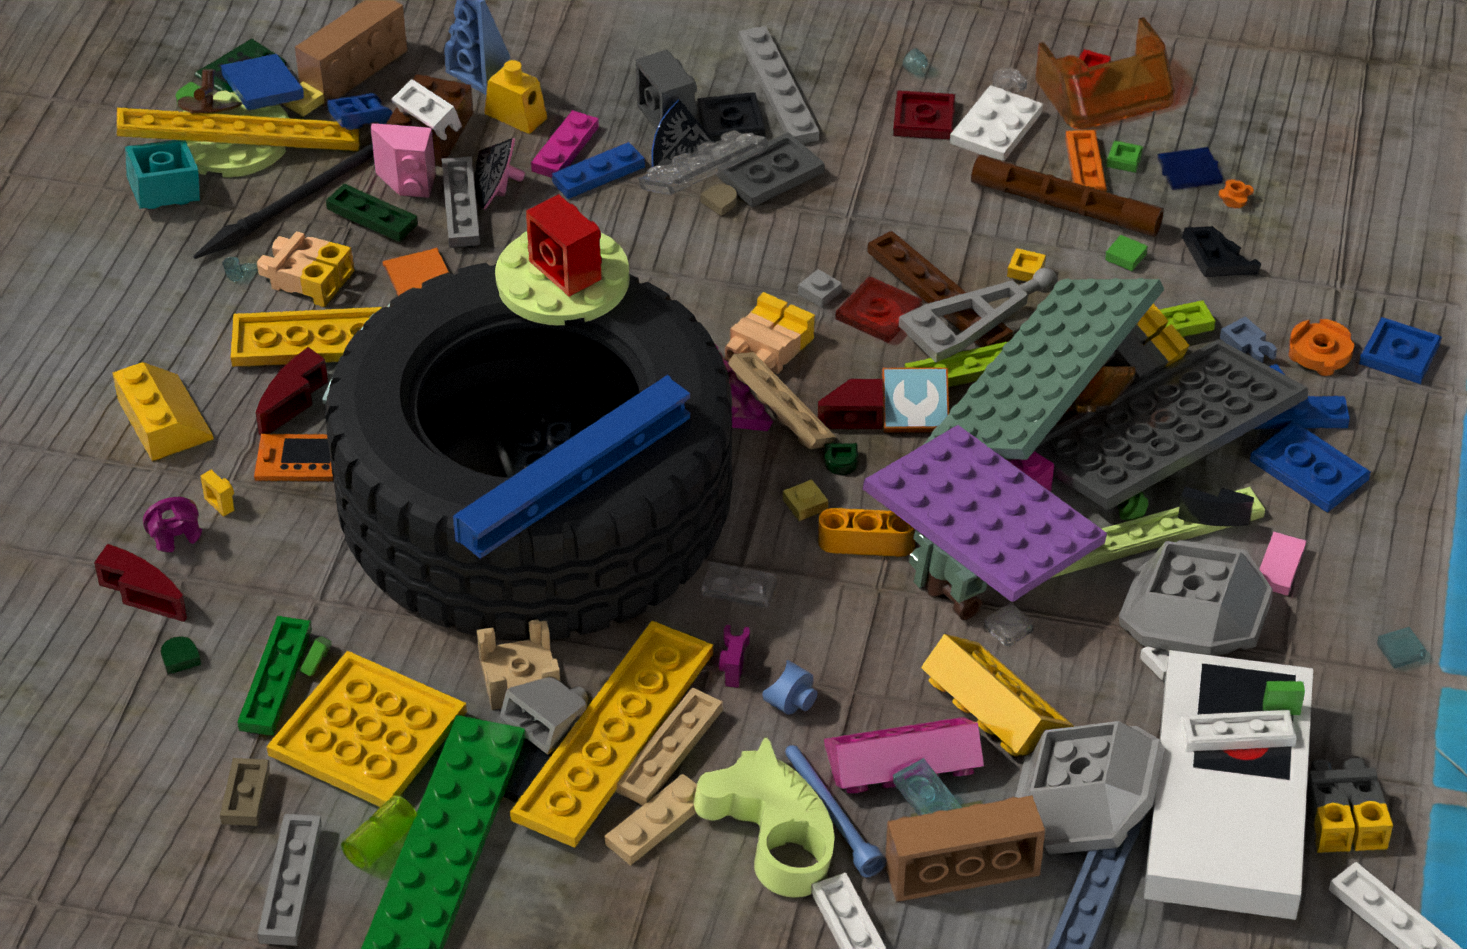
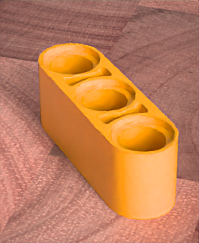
M829 508L824 510L818 518V544L822 550L828 553L902 557L910 555L914 551L916 541L913 537L916 529L892 511Z

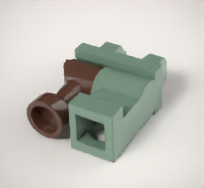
M915 530L913 539L921 547L914 549L909 558L910 565L916 570L914 583L919 588L924 587L926 584L928 595L932 597L942 594L947 596L954 602L953 611L961 620L972 618L982 605V601L976 595L986 591L987 583Z

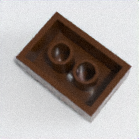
M416 74L413 78L414 81L454 106L462 125L457 132L448 125L445 128L446 140L439 138L435 130L432 129L435 166L442 167V159L448 158L473 114L472 87L469 84ZM398 107L395 108L386 123L387 125L430 128L410 114L404 115L399 111Z

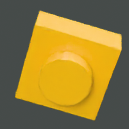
M1016 248L1008 266L1007 277L1021 281L1032 280L1034 273L1044 268L1046 255Z
M212 469L200 475L204 499L223 517L233 512L232 496L234 495V489L226 478L221 479Z

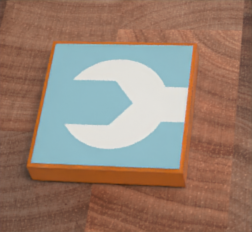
M948 368L882 369L883 431L933 432L949 414Z

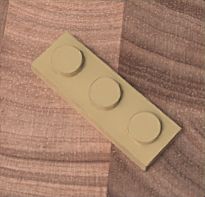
M682 774L606 834L605 845L629 865H632L697 813L694 809L697 784Z

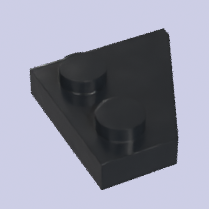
M1213 226L1185 227L1182 239L1204 277L1259 273L1261 263L1257 259L1248 261L1240 255L1241 247L1225 238L1224 234Z

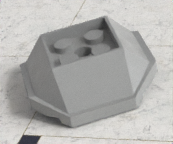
M1178 540L1177 542L1165 541L1155 555L1137 569L1120 611L1119 623L1140 644L1148 647L1212 656L1227 654L1239 648L1242 650L1255 648L1273 599L1272 588L1247 550Z
M1119 721L1044 730L1034 751L1025 755L1015 797L1033 796L1045 828L1043 848L1048 854L1118 848L1128 836L1126 832L1139 823L1154 804L1165 748L1160 739L1137 725L1128 726Z

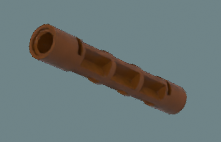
M978 155L972 169V183L1035 200L1045 205H1052L1152 237L1157 236L1163 221L1164 208L1131 198H1124L1097 190L1091 186L1070 182L986 155Z

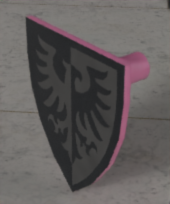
M514 138L484 148L478 152L474 177L475 192L478 202L485 210L495 195L505 196L508 178L521 182L524 178V171L509 165L515 143Z

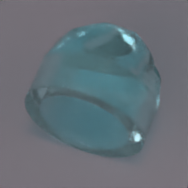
M918 48L912 49L902 62V66L913 74H921L922 66L927 68L928 65L927 57Z

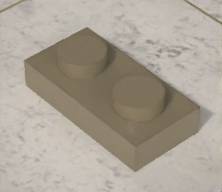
M232 759L220 812L221 824L258 826L270 772L269 759Z

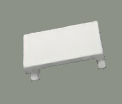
M412 79L391 99L401 113L414 116L435 130L436 135L442 140L447 139L445 128L448 125L456 132L462 127L454 106Z

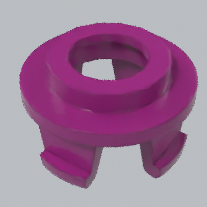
M170 497L160 500L149 507L143 516L142 522L145 531L154 538L157 550L162 552L174 551V536L184 533L188 541L194 544L202 534V528H199L197 520L199 516L197 506L192 500L185 497ZM172 510L175 514L173 518L162 519V513Z

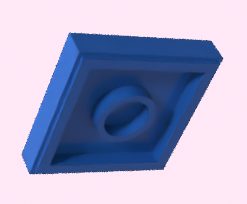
M1381 317L1360 356L1359 364L1421 384L1441 344L1442 336Z

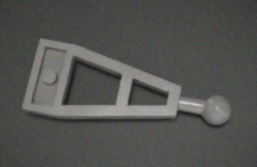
M1041 268L1034 273L1032 280L1019 286L1011 280L925 304L899 316V327L937 363L962 351L1025 306L1029 294L1036 291L1042 293L1051 292L1054 289V285L1058 282V278L1052 269ZM1006 297L1010 298L996 309L988 304L989 302ZM968 308H972L981 317L979 321L959 335H956L938 318Z

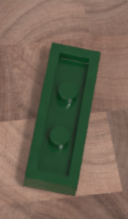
M345 183L325 200L327 210L398 242L403 240L418 225L417 215Z

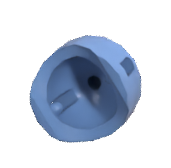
M786 660V667L781 677L763 691V700L787 715L793 714L799 708L807 711L817 698V691L812 688L813 675L790 660Z

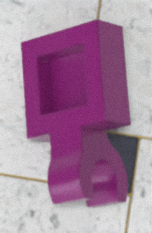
M726 625L723 630V641L728 650L721 651L719 671L725 672V686L739 688L744 665V654L746 647L750 643L749 627H744V632L741 636L731 635V625Z

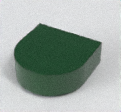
M857 443L824 444L825 466L827 470L836 475H847L855 471L858 465Z
M178 636L170 638L161 647L162 662L167 675L201 665L196 645L187 637Z

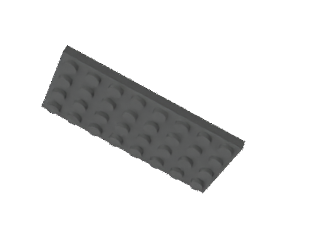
M1217 339L1052 428L1034 451L1054 463L1053 476L1109 510L1308 399V388Z

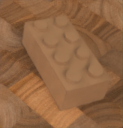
M364 0L296 45L295 52L299 83L305 82L322 92L325 102L322 105L326 107L328 106L327 100L340 98L407 52L403 5L395 0Z
M1032 795L1020 798L1011 797L998 802L973 804L959 809L939 810L931 814L901 817L897 820L887 821L885 868L895 900L899 902L1040 876L1045 828Z

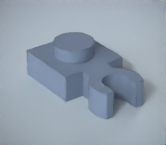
M1243 317L1221 329V340L1245 354L1249 353L1252 358L1262 363L1264 362V355H1267L1272 360L1276 358L1277 348L1275 345L1265 341L1266 334L1247 317Z

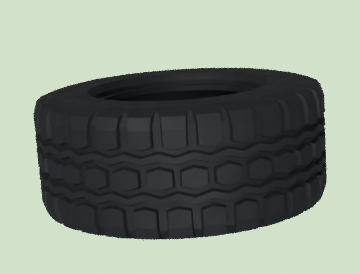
M485 262L458 269V274L453 275L447 272L423 282L421 289L413 287L390 301V307H382L364 323L363 330H358L352 337L335 368L325 408L326 430L340 526L345 534V540L349 549L370 579L383 592H387L390 598L412 613L419 611L422 618L446 628L456 624L458 632L477 636V630L494 628L495 633H497V639L512 641L528 640L530 638L529 622L537 619L539 621H547L550 640L570 637V631H577L580 635L603 630L609 628L610 621L612 620L622 623L646 612L647 604L652 606L658 605L675 593L679 584H685L697 572L704 559H707L714 548L729 513L732 491V393L729 376L713 339L701 322H697L695 316L678 300H671L668 293L649 282L640 283L639 278L629 274V286L625 296L612 310L587 322L584 321V318L564 320L565 325H546L533 322L511 311L499 296L495 278L496 264L490 266ZM666 375H669L674 382L690 393V399L684 402L685 409L691 413L690 419L481 559L463 544L455 541L453 515L510 479L473 471L454 462L443 454V451L458 437L474 427L485 423L479 406L480 395L575 379L572 416L595 423Z

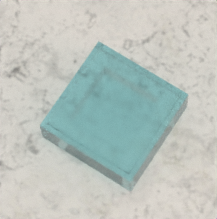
M1410 627L1378 636L1377 645L1394 669L1425 659L1427 651Z

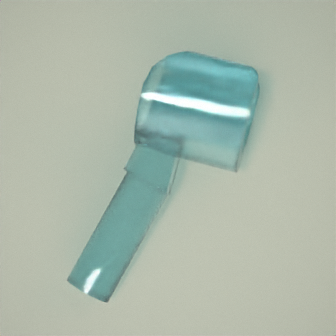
M228 257L222 262L226 275L231 281H238L243 277L244 273L258 270L257 263L240 264L236 257Z

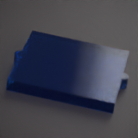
M1208 147L1158 154L1157 159L1162 167V175L1166 176L1172 190L1223 183V177L1218 169V161L1214 160Z

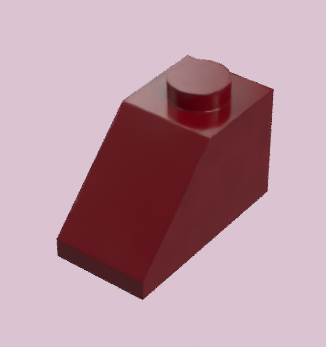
M883 379L847 380L818 401V419L828 429H883Z

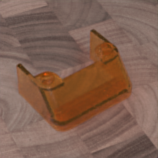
M1145 17L1139 18L1135 56L1092 67H1087L1083 60L1073 55L1056 59L1044 42L1038 44L1035 80L1064 121L1072 128L1087 129L1165 109L1174 102L1175 89L1165 43Z

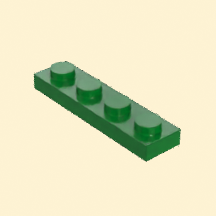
M277 616L237 721L239 731L274 736L312 632L311 620Z

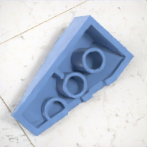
M457 0L454 9L455 22L449 28L451 38L444 48L446 72L486 95L489 79L504 67L505 62L511 60L486 1Z

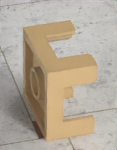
M537 619L529 622V640L496 645L494 628L477 630L479 659L492 710L502 708L506 690L511 687L547 677H553L560 682L558 662L556 658L553 659L550 649L547 621H539Z

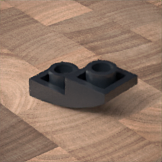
M1185 486L1181 494L1178 519L1211 526L1249 525L1254 497L1221 488L1219 495L1215 496Z

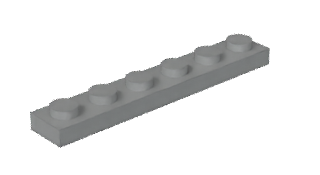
M753 27L739 31V42L784 133L789 132L802 144L819 141V130L767 27Z

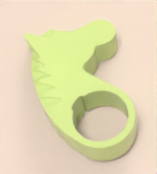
M768 738L763 739L758 751H742L741 757L735 765L701 775L697 783L694 799V809L700 817L707 820H719L725 816H732L737 820L754 822L759 825L760 831L754 869L758 879L766 888L786 897H804L812 894L811 887L813 883L827 879L835 838L833 823L818 794L806 780L786 763L776 759ZM786 843H796L804 846L803 849L809 851L817 859L818 863L804 868L790 867L777 861L769 851Z

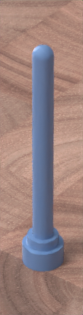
M795 745L788 746L785 751L787 758L824 803L831 820L854 851L853 864L863 877H871L879 873L886 864V858L880 849L875 845L865 843L799 748Z

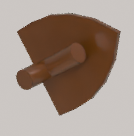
M202 69V87L194 91V97L184 96L178 100V107L190 113H211L235 109L241 106L242 102L213 99L214 70Z

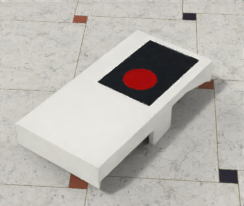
M1169 650L1160 730V741L1165 750L1152 807L1144 899L1296 920L1302 885L1313 668ZM1267 681H1304L1305 695L1301 715H1291L1297 737L1295 746L1186 752L1180 727L1181 715L1263 711Z

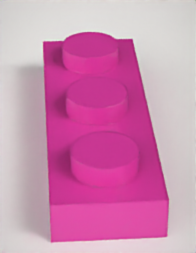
M572 110L532 160L531 171L552 178V173L568 167L599 128V118Z

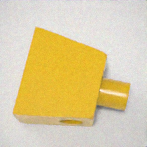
M509 60L505 62L504 67L488 81L485 115L527 134H531L547 119L539 80L522 72V65L519 61Z

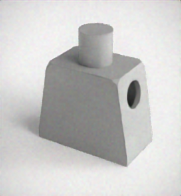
M553 677L539 679L507 689L500 718L511 726L525 728V738L546 754H550L558 748L586 710L588 695L582 687L576 686L569 689Z

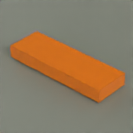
M1096 130L1066 131L1065 140L1073 182L1106 192L1107 188Z

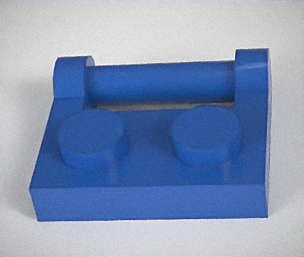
M374 93L327 100L329 113L342 128L345 127L349 130L359 129L363 127V124L373 122L386 124L393 113L388 107L382 105L381 99Z

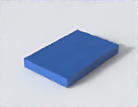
M277 54L221 65L223 77L248 111L304 98L302 86Z
M1294 421L1254 450L1250 456V462L1327 513L1366 483L1371 471Z

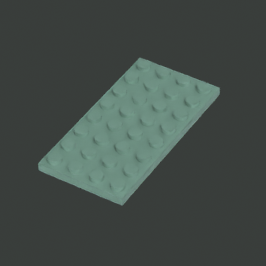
M1090 278L1081 280L1063 279L1057 282L1051 293L1044 301L1038 304L1035 312L1020 326V330L1003 346V350L995 360L987 365L984 373L968 388V392L959 403L951 408L948 416L933 430L932 435L924 444L959 425L1004 459L1027 460L1164 291L1160 279Z

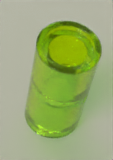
M393 795L369 817V820L363 822L341 843V849L345 857L358 869L367 870L410 830L413 820L418 816L415 809L401 796Z

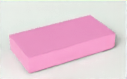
M1273 532L1259 569L1273 592L1288 596L1305 550L1306 540Z

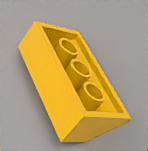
M944 634L921 667L930 676L928 681L935 688L951 694L954 697L952 703L965 713L969 714L971 712L978 719L976 721L978 726L988 734L998 736L1002 740L1000 743L1001 747L1013 756L1018 757L1019 754L1027 755L1033 752L1044 730L1075 727L979 642Z

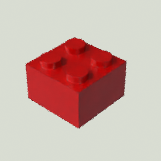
M559 194L526 210L530 263L569 297L602 280L601 232L595 222L589 221L579 212L574 204L567 202Z

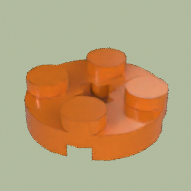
M1320 319V323L1309 324L1310 320L1300 322L1293 328L1290 335L1288 354L1292 361L1299 363L1305 368L1314 370L1322 376H1330L1334 374L1335 370L1343 368L1350 362L1353 356L1354 342L1351 340L1350 331L1345 326L1329 319ZM1323 343L1326 344L1327 347H1320V345Z

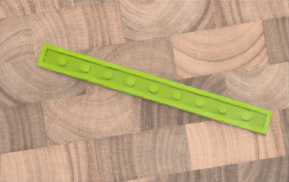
M1203 300L1159 309L1168 319L1166 327L1172 324L1182 337L1214 330L1215 319ZM1007 342L961 351L937 363L932 358L905 363L904 368H948V387L975 382L984 373L987 365L993 362L1000 354Z

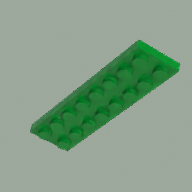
M460 715L456 716L361 949H444L525 742V728Z

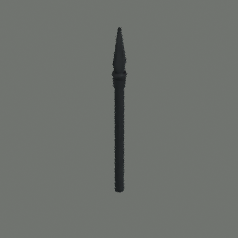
M373 143L261 211L240 219L235 224L224 226L193 255V258L197 259L238 245L244 236L250 235L251 232L262 226L267 220L374 156Z

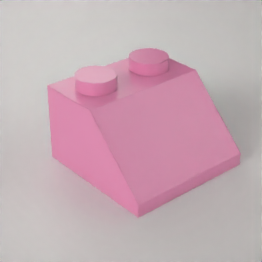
M372 123L371 134L376 174L400 196L429 198L436 176L432 128Z

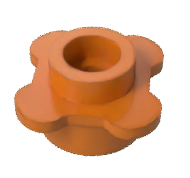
M1230 179L1226 181L1225 188L1219 190L1218 195L1223 199L1225 205L1231 208H1241L1247 204L1248 196L1254 193V188L1251 185H1245L1241 181Z

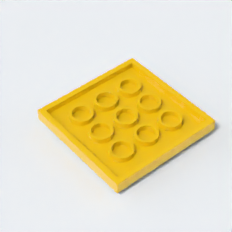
M346 651L266 746L268 756L389 811L448 737L456 716H464L467 713L466 703L357 654Z

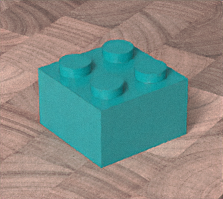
M169 140L125 146L127 179L140 209H155L164 205H184L189 202L200 201L199 169L186 140Z

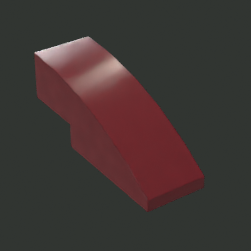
M309 347L296 355L278 372L262 395L255 412L260 436L261 434L272 433L312 405L311 393L328 383L325 359Z
M110 544L105 546L94 562L99 586L119 591L124 605L185 622L187 613L183 594L163 572L145 559L127 550Z

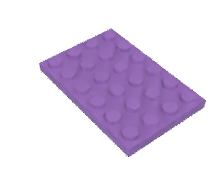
M959 425L864 479V491L1011 602H1014L1103 545L1107 536L1104 530L998 453L988 448L987 445Z

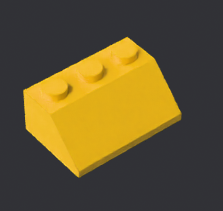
M145 362L112 372L118 402L152 461L214 440L212 432L178 374Z

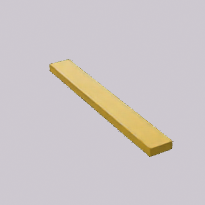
M117 108L116 113L117 136L348 151H358L360 145L359 130L342 128L336 121Z

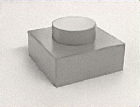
M819 269L798 284V294L821 308L842 292V282Z

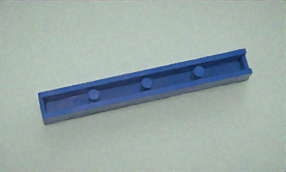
M666 375L453 515L455 541L463 544L481 559L690 419L691 413L685 409L684 402L690 399V393L674 382L669 375Z

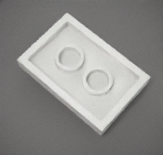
M990 85L950 134V144L1005 161L1042 114L1043 103Z

